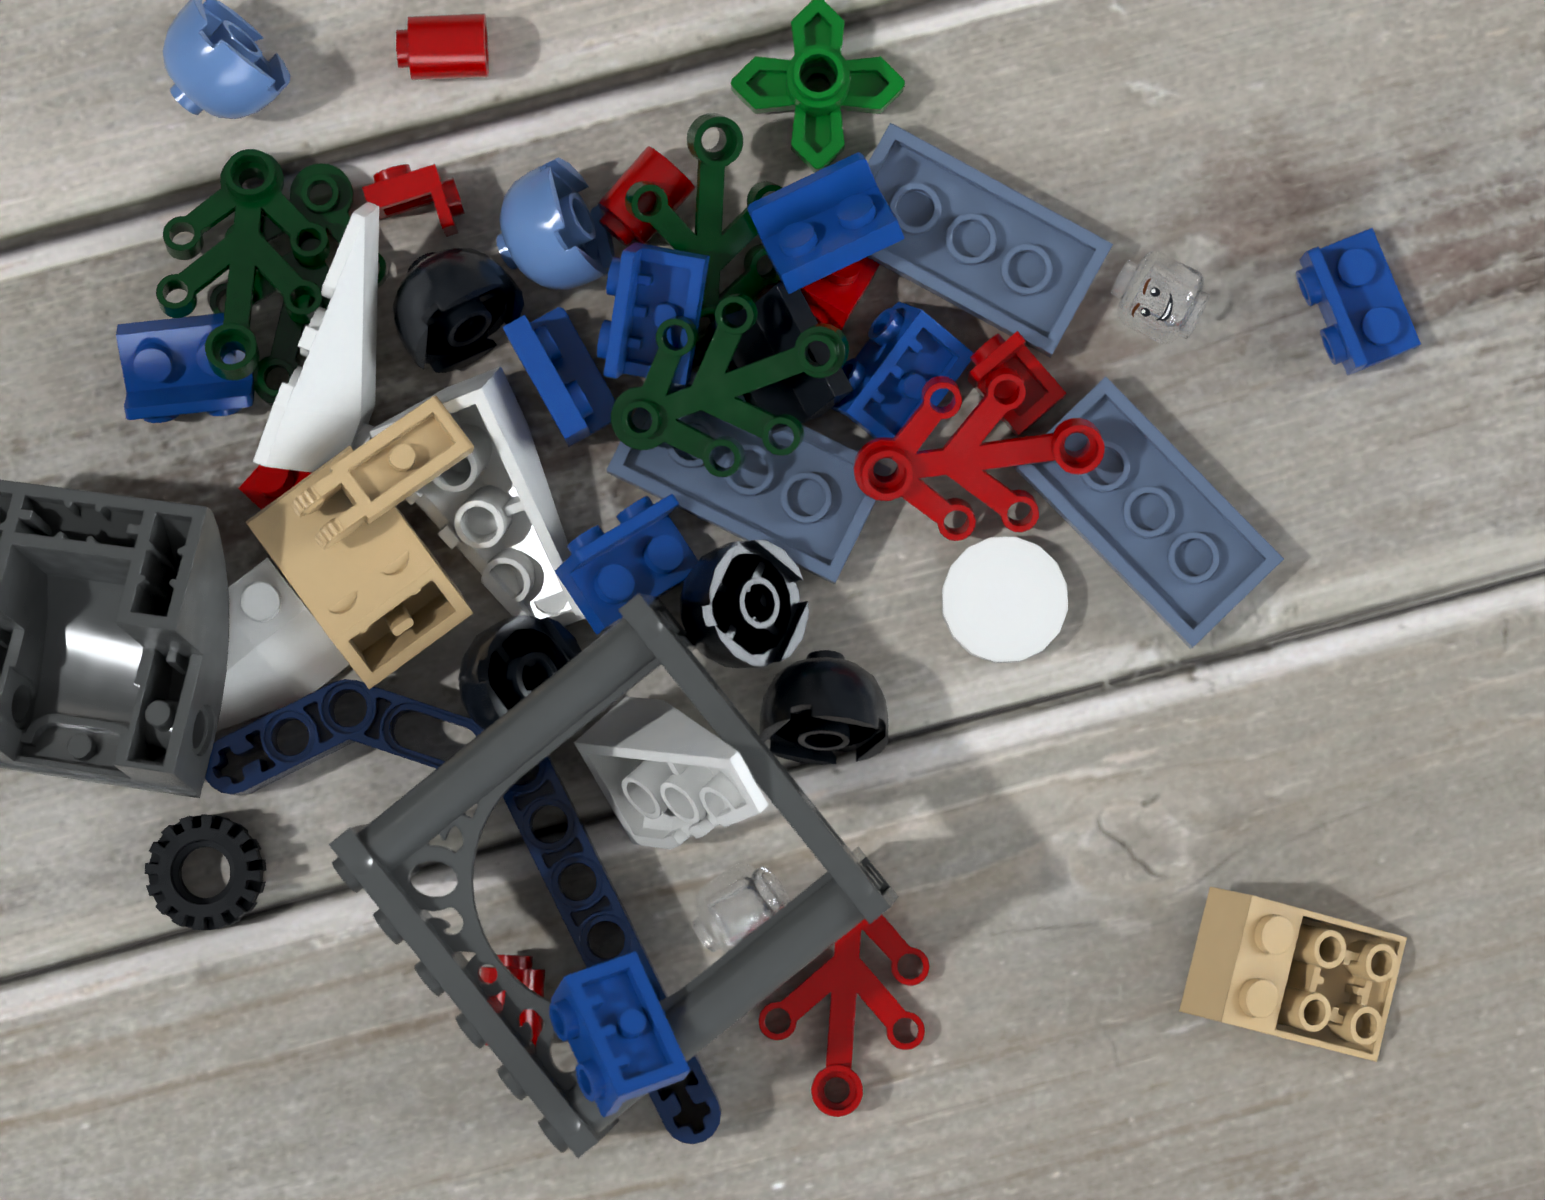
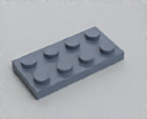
M890 122L868 165L879 190L895 215L905 239L868 256V258L1010 336L1018 331L1026 340V345L1051 358L1113 244Z
M692 371L690 382L686 385L672 383L668 394L692 386L697 373ZM740 395V396L737 397V398H740V399L746 401L745 398H744L742 395ZM638 407L632 417V421L637 428L647 430L652 425V416L646 409ZM700 410L679 418L684 423L715 439L721 436H730L741 443L745 452L743 465L731 476L722 478L709 473L704 466L703 460L665 442L650 450H637L628 447L620 441L606 471L608 474L661 500L673 494L680 504L677 506L678 508L745 541L767 540L784 549L798 567L833 584H836L876 502L875 499L864 494L856 483L853 467L858 452L802 425L804 438L801 445L792 453L779 456L766 449L762 438ZM791 428L772 434L774 440L783 446L791 445L794 439ZM717 446L714 449L713 457L719 466L725 468L733 466L734 454L730 448ZM877 462L873 471L880 476H888L892 468Z
M1105 376L1046 433H1054L1060 423L1071 418H1083L1092 422L1098 428L1105 446L1104 456L1100 464L1094 470L1085 474L1068 473L1058 465L1056 460L1013 466V468L1191 649L1275 569L1284 558ZM1082 433L1071 434L1065 440L1064 447L1070 451H1078L1085 446L1087 436Z

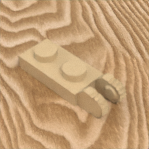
M435 395L332 465L328 475L301 493L291 502L290 506L298 517H304L317 511L342 489L353 506L337 518H333L324 524L315 535V540L325 550L353 533L364 522L369 525L474 451V445Z

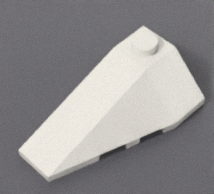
M367 201L352 213L322 286L321 296L330 299L327 309L319 307L309 325L305 326L298 347L301 348L300 355L307 358L303 367L299 365L294 370L288 384L283 382L281 384L253 460L257 464L265 467L313 473L348 446L356 450L372 439L369 432L374 426L368 423L375 407L379 251V206Z
M501 366L446 387L370 430L369 433L373 438L436 395L474 445V451L410 495L406 500L410 505L416 502L440 529L438 532L440 538L451 550L455 546L482 575V584L513 617L519 615H530L539 619L548 617L560 622L563 626L585 619L555 573V570L571 555V552L567 548L568 542L528 423Z
M268 557L228 587L229 645L227 672L216 731L228 729L253 718L279 710L321 689L351 666L330 640L275 562Z
M625 697L574 742L634 845L671 850L680 846L689 837L694 836L698 839L705 836L716 826L722 825L727 827L759 814L768 806L739 751L664 700Z

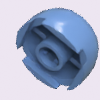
M190 0L179 11L168 28L163 46V59L165 69L175 83L170 88V92L182 107L194 115H199L205 110L218 118L239 119L258 113L271 103L290 83V73L284 61L277 53L269 62L264 58L260 48L255 43V41L263 39L262 35L240 15L219 0H206L204 3H202V0Z
M558 157L528 172L515 181L504 196L499 218L501 234L497 236L496 242L504 262L513 270L519 268L529 280L548 289L569 290L607 275L609 272L607 268L610 267L611 261L615 257L612 236L599 223L604 214L598 205L589 212L584 200L578 193L589 186L569 162Z

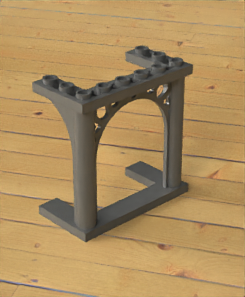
M640 593L618 610L623 616L620 621L372 822L348 828L329 844L338 856L332 862V865L341 879L355 893L359 892L362 888L379 907L373 913V916L383 932L397 945L403 940L406 941L420 959L414 965V968L422 981L438 997L444 992L448 994L462 1012L455 1019L464 1034L476 1047L482 1048L485 1044L490 1047L503 1064L497 1069V1073L506 1087L521 1101L529 1096L544 1115L538 1121V1124L548 1140L562 1153L570 1148L577 1158L596 1145L620 1121L618 1117L646 1094L624 1101L617 1113L602 1117L596 1102L588 1101L583 1095L578 1084L576 1070L564 1072L555 1065L551 1053L553 1037L556 1034L549 1014L551 1001L526 987L500 961L484 934L474 897V862L485 824L495 806L509 788L538 763L662 664L719 737L739 751L755 782L828 871L690 983L673 995L659 1001L686 1062L861 921L866 919L871 924L891 908L899 897L859 847L853 851L848 848L694 656L692 651L696 649V646L691 642L686 631L659 597ZM477 804L478 806L473 817L467 816L465 813ZM454 826L459 828L463 837V845L457 852L444 846L429 845V842L438 834H440L443 841L447 840V836ZM425 861H437L448 865L457 875L458 882L456 888L445 896L432 897L422 894L416 890L411 882V878L421 871L417 865ZM449 907L454 908L463 919L461 931L457 934L446 932V929L450 928L451 924L445 919L433 917L429 911H440ZM461 952L475 953V956L468 962ZM485 964H490L497 970V979L493 983H486L480 977V969ZM503 991L506 992L504 1004L495 996ZM526 1009L535 1010L544 1021V1027L538 1036L536 1046L532 1042L533 1033L530 1024L525 1022L523 1026L520 1025V1014Z

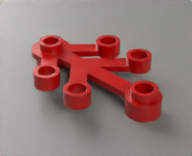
M999 368L993 371L986 380L985 389L987 394L943 448L918 451L939 421L953 417L962 405V396L957 383L949 377L937 376L930 379L922 389V404L894 438L880 437L866 443L855 457L853 470L858 487L870 498L879 501H891L902 497L936 522L940 533L945 538L952 541H960L969 537L975 529L976 519L971 505L961 498L946 500L921 478L947 475L1001 516L1006 528L1013 532H1026L1035 526L1039 518V509L1035 498L1025 490H1010L985 470L1056 460L1058 465L1068 473L1085 474L1094 470L1100 464L1104 456L1105 446L1098 428L1092 422L1083 418L1065 420L1056 427L1054 433L983 442L1005 413L1019 407L1026 396V387L1021 375L1011 368ZM1011 380L1017 384V390L1014 395L1009 398H999L994 394L996 385L1001 381ZM941 388L950 390L954 396L948 405L937 407L930 402V398L936 390ZM1074 433H1082L1087 436L1085 446L1078 451H1070L1064 447L1067 437ZM884 458L892 459L897 463L896 470L888 476H880L873 471L875 464ZM1024 502L1030 506L1029 514L1025 518L1015 520L1007 515L1009 508L1013 504ZM952 511H962L967 515V520L962 526L951 528L945 525V517Z
M883 915L879 916L871 924L866 919L861 921L835 942L833 957L781 1002L775 1001L769 1003V1005L767 1004L759 1014L758 1021L762 1033L769 1039L783 1040L792 1035L797 1021L831 992L826 1067L816 1074L811 1086V1094L815 1105L820 1111L829 1116L842 1117L852 1113L859 1106L863 1096L862 1082L857 1073L851 1069L857 994L884 1024L887 1030V1038L896 1048L901 1050L913 1049L922 1042L925 1035V1027L921 1018L913 1012L905 1011L860 959L861 931L863 930L892 961V975L901 984L907 986L917 985L927 977L930 965L925 953L910 947ZM914 954L920 958L922 971L916 978L907 979L900 975L898 962L902 956ZM781 1008L789 1014L790 1025L786 1031L773 1033L766 1027L765 1018L772 1009ZM902 1018L912 1019L918 1028L917 1036L908 1043L899 1042L893 1035L894 1024ZM835 1077L844 1079L849 1085V1094L841 1102L830 1101L824 1093L825 1084Z

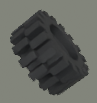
M201 814L199 816H187L179 819L180 822L175 825L167 826L161 832L163 835L158 842H153L149 850L152 853L150 862L145 863V874L149 876V885H146L149 896H153L157 902L155 907L162 915L170 917L172 919L171 922L181 927L192 928V930L222 929V927L233 925L242 920L241 917L247 912H251L257 905L255 901L259 893H263L266 883L263 882V872L267 871L266 861L261 857L259 850L262 848L258 841L253 839L248 833L249 830L241 824L216 815ZM202 847H211L220 851L226 857L230 866V879L227 886L222 892L210 898H201L192 894L186 888L182 879V866L185 859L191 852Z

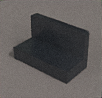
M780 283L755 302L757 319L754 325L743 333L728 367L730 371L795 347L796 340L800 334L809 327L818 324L800 289L788 294L783 283ZM743 309L728 314L726 317L731 324L741 326L746 322L747 312ZM716 319L708 326L712 337L718 326ZM821 341L810 343L808 348L810 358L818 364L827 363L830 358L828 346ZM840 368L836 373L825 378H815L802 372L743 394L746 402L776 416L780 414L792 415L802 424L821 417L850 394L853 388L843 369ZM776 424L773 427L772 434L790 427L785 424Z

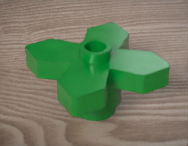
M812 0L791 20L794 56L791 60L755 56L731 80L732 92L755 114L795 110L791 150L814 173L827 167L845 148L841 110L881 114L904 91L905 86L904 79L881 56L845 60L841 54L845 21L824 0ZM813 78H822L829 84L830 88L823 92H814L807 89L806 84Z

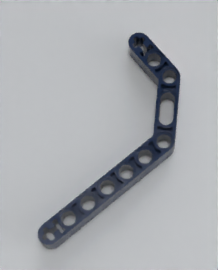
M343 679L333 682L218 739L213 744L205 779L212 788L221 793L243 796L253 793L354 742L437 769L446 761L407 749L396 740L394 734L395 724L402 715L409 712L422 713L469 729L475 736H478L484 730L470 718L375 686L369 690L363 682L357 680ZM359 692L367 704L366 715L358 725L343 727L335 718V703L345 693ZM300 720L308 729V744L301 753L287 756L278 747V731L286 722ZM260 735L263 750L275 763V766L268 770L267 761L257 759L242 768L245 779L241 782L233 777H223L221 769L229 764L226 754L232 751L235 755L244 757L261 750L253 741L254 737ZM548 755L539 763V772L533 781L522 786L514 784L504 794L503 799L586 967L589 968L636 951L657 999L661 1001L667 998L668 995ZM548 806L562 809L568 821L565 835L553 843H544L539 840L534 834L532 827L536 813ZM577 863L589 866L595 873L597 880L596 888L592 895L581 901H574L568 898L562 891L560 884L561 876L565 869ZM602 921H612L619 925L625 936L622 951L610 959L601 958L596 955L589 944V935L592 928ZM696 1054L687 1061L689 1069L694 1072L698 1082L686 1084L685 1088L695 1104L705 1101L709 1105L710 1111L703 1116L704 1128L695 1131L690 1123L682 1125L677 1123L675 1116L681 1112L682 1103L675 1090L667 1098H663L659 1089L648 1093L670 1135L676 1140L687 1144L704 1142L714 1135L720 1124L722 1111L717 1094Z

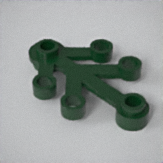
M707 113L699 116L691 124L687 133L688 149L691 155L698 160L695 233L668 205L667 195L659 186L648 181H640L633 184L625 196V205L628 212L640 221L650 223L674 250L710 256L700 318L708 317L710 323L715 320V311L718 304L732 294H744L753 299L766 285H773L781 280L774 266L769 273L765 275L758 274L757 263L762 256L767 254L763 244L753 246L745 255V272L719 294L720 271L758 234L747 210L748 205L761 199L765 193L769 191L775 192L782 189V187L769 181L755 184L748 193L747 207L722 231L725 166L734 162L740 155L743 148V134L740 127L733 120L717 113ZM716 127L719 131V141L713 148L705 149L702 145V136L707 129ZM653 191L656 198L654 207L648 212L641 213L637 204L639 197L644 192ZM729 303L726 308V315L740 311L744 307L739 303ZM710 332L698 338L694 354L695 360L703 361L712 340Z
M245 149L235 153L226 162L221 171V188L186 216L171 219L163 229V239L168 253L178 260H189L201 252L204 245L203 234L235 212L233 232L179 274H171L164 277L156 288V296L163 313L172 318H183L194 311L197 305V294L229 269L223 325L215 328L208 335L205 343V352L210 368L217 376L225 380L243 379L253 373L259 363L260 353L254 334L250 330L256 269L284 298L287 314L296 323L309 324L316 310L319 307H325L319 286L312 281L303 280L260 234L262 211L290 237L294 258L305 266L319 265L329 256L330 243L327 232L321 225L309 222L282 194L284 176L281 166L271 155L256 149ZM256 177L264 181L257 188L244 189L242 187L243 183L249 178ZM180 232L194 234L193 239L187 244L179 245L172 242L173 238ZM313 237L321 241L320 245L311 251H306L299 247L300 243L306 238ZM182 289L188 292L186 298L181 302L172 303L166 300L167 295L173 290ZM303 295L315 298L313 305L306 309L296 308L293 305L294 301ZM238 350L245 353L244 359L238 363L226 364L223 362L225 355L231 351Z
M324 163L310 165L301 170L294 178L290 187L289 201L309 222L321 225L326 232L328 229L337 243L340 244L350 220L348 213L354 200L353 187L346 174L339 168ZM318 184H327L332 188V197L324 205H316L310 201V192ZM267 215L262 217L260 234L267 242L285 233ZM234 224L229 227L225 237L233 232ZM313 237L306 238L300 243L299 247L303 250L311 251L316 249L321 241ZM292 251L282 256L303 280L314 282L322 291L323 283L330 269L325 261L316 266H305L294 258ZM378 253V263L380 264L378 288L385 283L388 277V265L380 253ZM259 271L255 275L252 306L277 292ZM227 283L216 287L211 294L210 307L214 314L222 313L219 308V302L227 292ZM300 296L294 301L293 305L296 308L306 309L310 305L312 296ZM323 296L324 308L327 309L330 299ZM284 299L271 354L259 361L253 372L256 393L263 401L272 406L279 390L270 389L267 386L266 377L272 369L280 367L288 371L290 380L294 370L299 366L296 362L299 352L298 343L305 324L296 323L288 316Z
M732 294L723 299L716 308L715 319L718 326L692 386L668 394L681 357L690 352L698 341L697 327L690 319L684 316L671 317L664 321L656 332V342L659 348L643 386L632 387L626 390L613 404L611 424L614 433L622 443L637 450H650L665 442L703 460L705 468L712 475L721 478L731 476L744 463L745 452L741 443L730 436H721L715 439L679 420L681 417L701 410L762 438L763 444L769 452L779 456L788 455L795 451L803 441L804 430L800 421L788 414L776 416L737 397L802 372L815 378H825L836 373L845 364L849 355L847 338L839 328L826 323L815 324L800 334L796 340L795 347L727 372L743 333L750 329L757 319V308L753 300L744 294ZM729 303H739L745 308L747 319L743 325L736 326L728 321L726 308ZM671 325L681 326L686 331L688 340L685 347L676 348L669 343L667 331ZM821 341L828 346L830 358L827 363L818 364L810 358L808 348L811 342ZM640 407L649 411L652 416V425L649 429L642 430L634 425L632 412L635 408ZM776 424H785L792 429L794 439L791 445H779L774 440L772 430ZM717 446H726L732 450L734 454L733 466L725 468L716 463L713 453Z

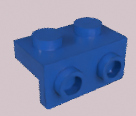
M634 242L622 251L621 258L613 257L606 285L607 295L615 296L612 321H603L597 344V357L606 359L604 377L617 379L622 374L646 378L659 348L656 342V332L659 326L669 318L684 316L690 319L698 330L710 256ZM671 325L667 331V339L672 346L676 348L685 347L688 336L681 326ZM695 347L681 357L672 383L686 385L690 382Z

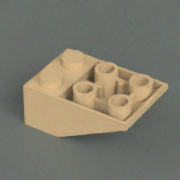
M348 446L248 519L246 524L330 640L370 690L472 615L473 611L460 590L396 506L369 525L364 522L353 533L328 549L323 550L314 538L320 531V528L331 519L337 518L350 509L353 504L341 489L317 511L304 517H298L290 505L306 489H309L313 484L328 475L332 465L354 451L351 446Z
M1210 887L1179 1011L1377 1062L1407 937L1254 895Z

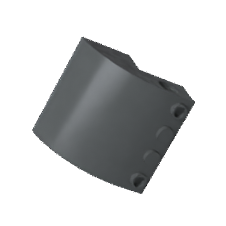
M0 480V768L200 798L221 712L229 645V591L226 561L220 532L213 512L205 506Z

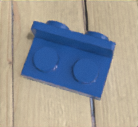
M860 152L756 200L747 207L764 249L788 294L905 239L895 215L875 182L867 160Z
M1373 228L1321 249L1317 246L1307 250L1299 259L1303 269L1296 271V278L1301 293L1310 307L1318 304L1327 326L1320 330L1324 348L1334 365L1342 362L1347 376L1418 348L1421 345Z
M897 302L892 308H888L878 315L869 329V340L855 358L846 361L842 366L853 391L831 409L846 415L874 439L880 437L894 438L922 404V389L930 379L937 376H946L956 382L971 362L970 357L974 353L922 309ZM942 388L936 390L932 394L930 402L938 406L949 390Z
M555 308L530 323L527 317L523 315L503 326L509 342L568 447L611 424V411L616 400L563 308Z
M224 313L118 324L116 339L126 388L124 410L127 420L144 419L149 423H163L171 421L182 414L207 412L212 416H227L239 412L242 408L253 405L255 393L253 373L240 380H225L212 371L206 356V339L215 328L223 325ZM238 350L231 351L225 355L223 362L226 364L238 363L244 359L245 353Z
M673 494L655 504L652 503L649 496H645L616 516L620 525L605 534L600 526L596 525L567 545L571 555L555 570V573L596 635L620 621L623 616L618 610L638 593L661 597L684 583L685 578L698 562L691 548L669 517V514L680 505Z
M636 951L563 977L551 997V1004L549 1006L551 1023L560 1040H568L578 1062L576 1065V1076L580 1089L588 1101L596 1102L602 1117L617 1113L624 1101L685 1079L690 1069Z

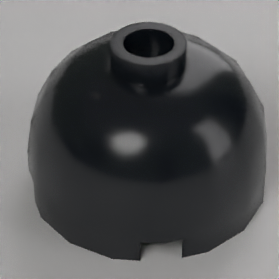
M470 248L446 249L439 252L426 253L411 264L407 275L399 286L393 303L394 322L405 349L420 368L424 370V365L430 364L436 373H447L468 366L494 349L497 344L488 337L499 330L504 322L507 325L520 318L524 307V300L521 289L509 273L488 255Z
M767 540L730 542L701 556L685 578L680 595L681 621L688 638L705 657L729 668H761L790 657L804 637L809 617L808 601L800 602L799 589L796 584L797 581H804L799 567L784 549Z
M519 615L503 619L478 634L462 659L458 677L461 701L470 719L481 729L485 730L582 651L576 638L560 622L548 617L539 619L530 615Z
M830 650L814 651L809 653L806 659L796 661L787 666L774 677L763 697L759 737L763 742L767 739L770 740V750L774 755L795 762L819 765L836 764L837 757L833 752H849L856 750V762L866 760L881 753L888 743L886 700L875 677L854 662L845 660V657L839 652Z

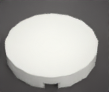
M1015 536L990 537L968 547L950 566L942 588V616L952 638L971 655L994 663H1017L1041 653L1060 633L1068 611L1067 583L1058 563L1039 545Z

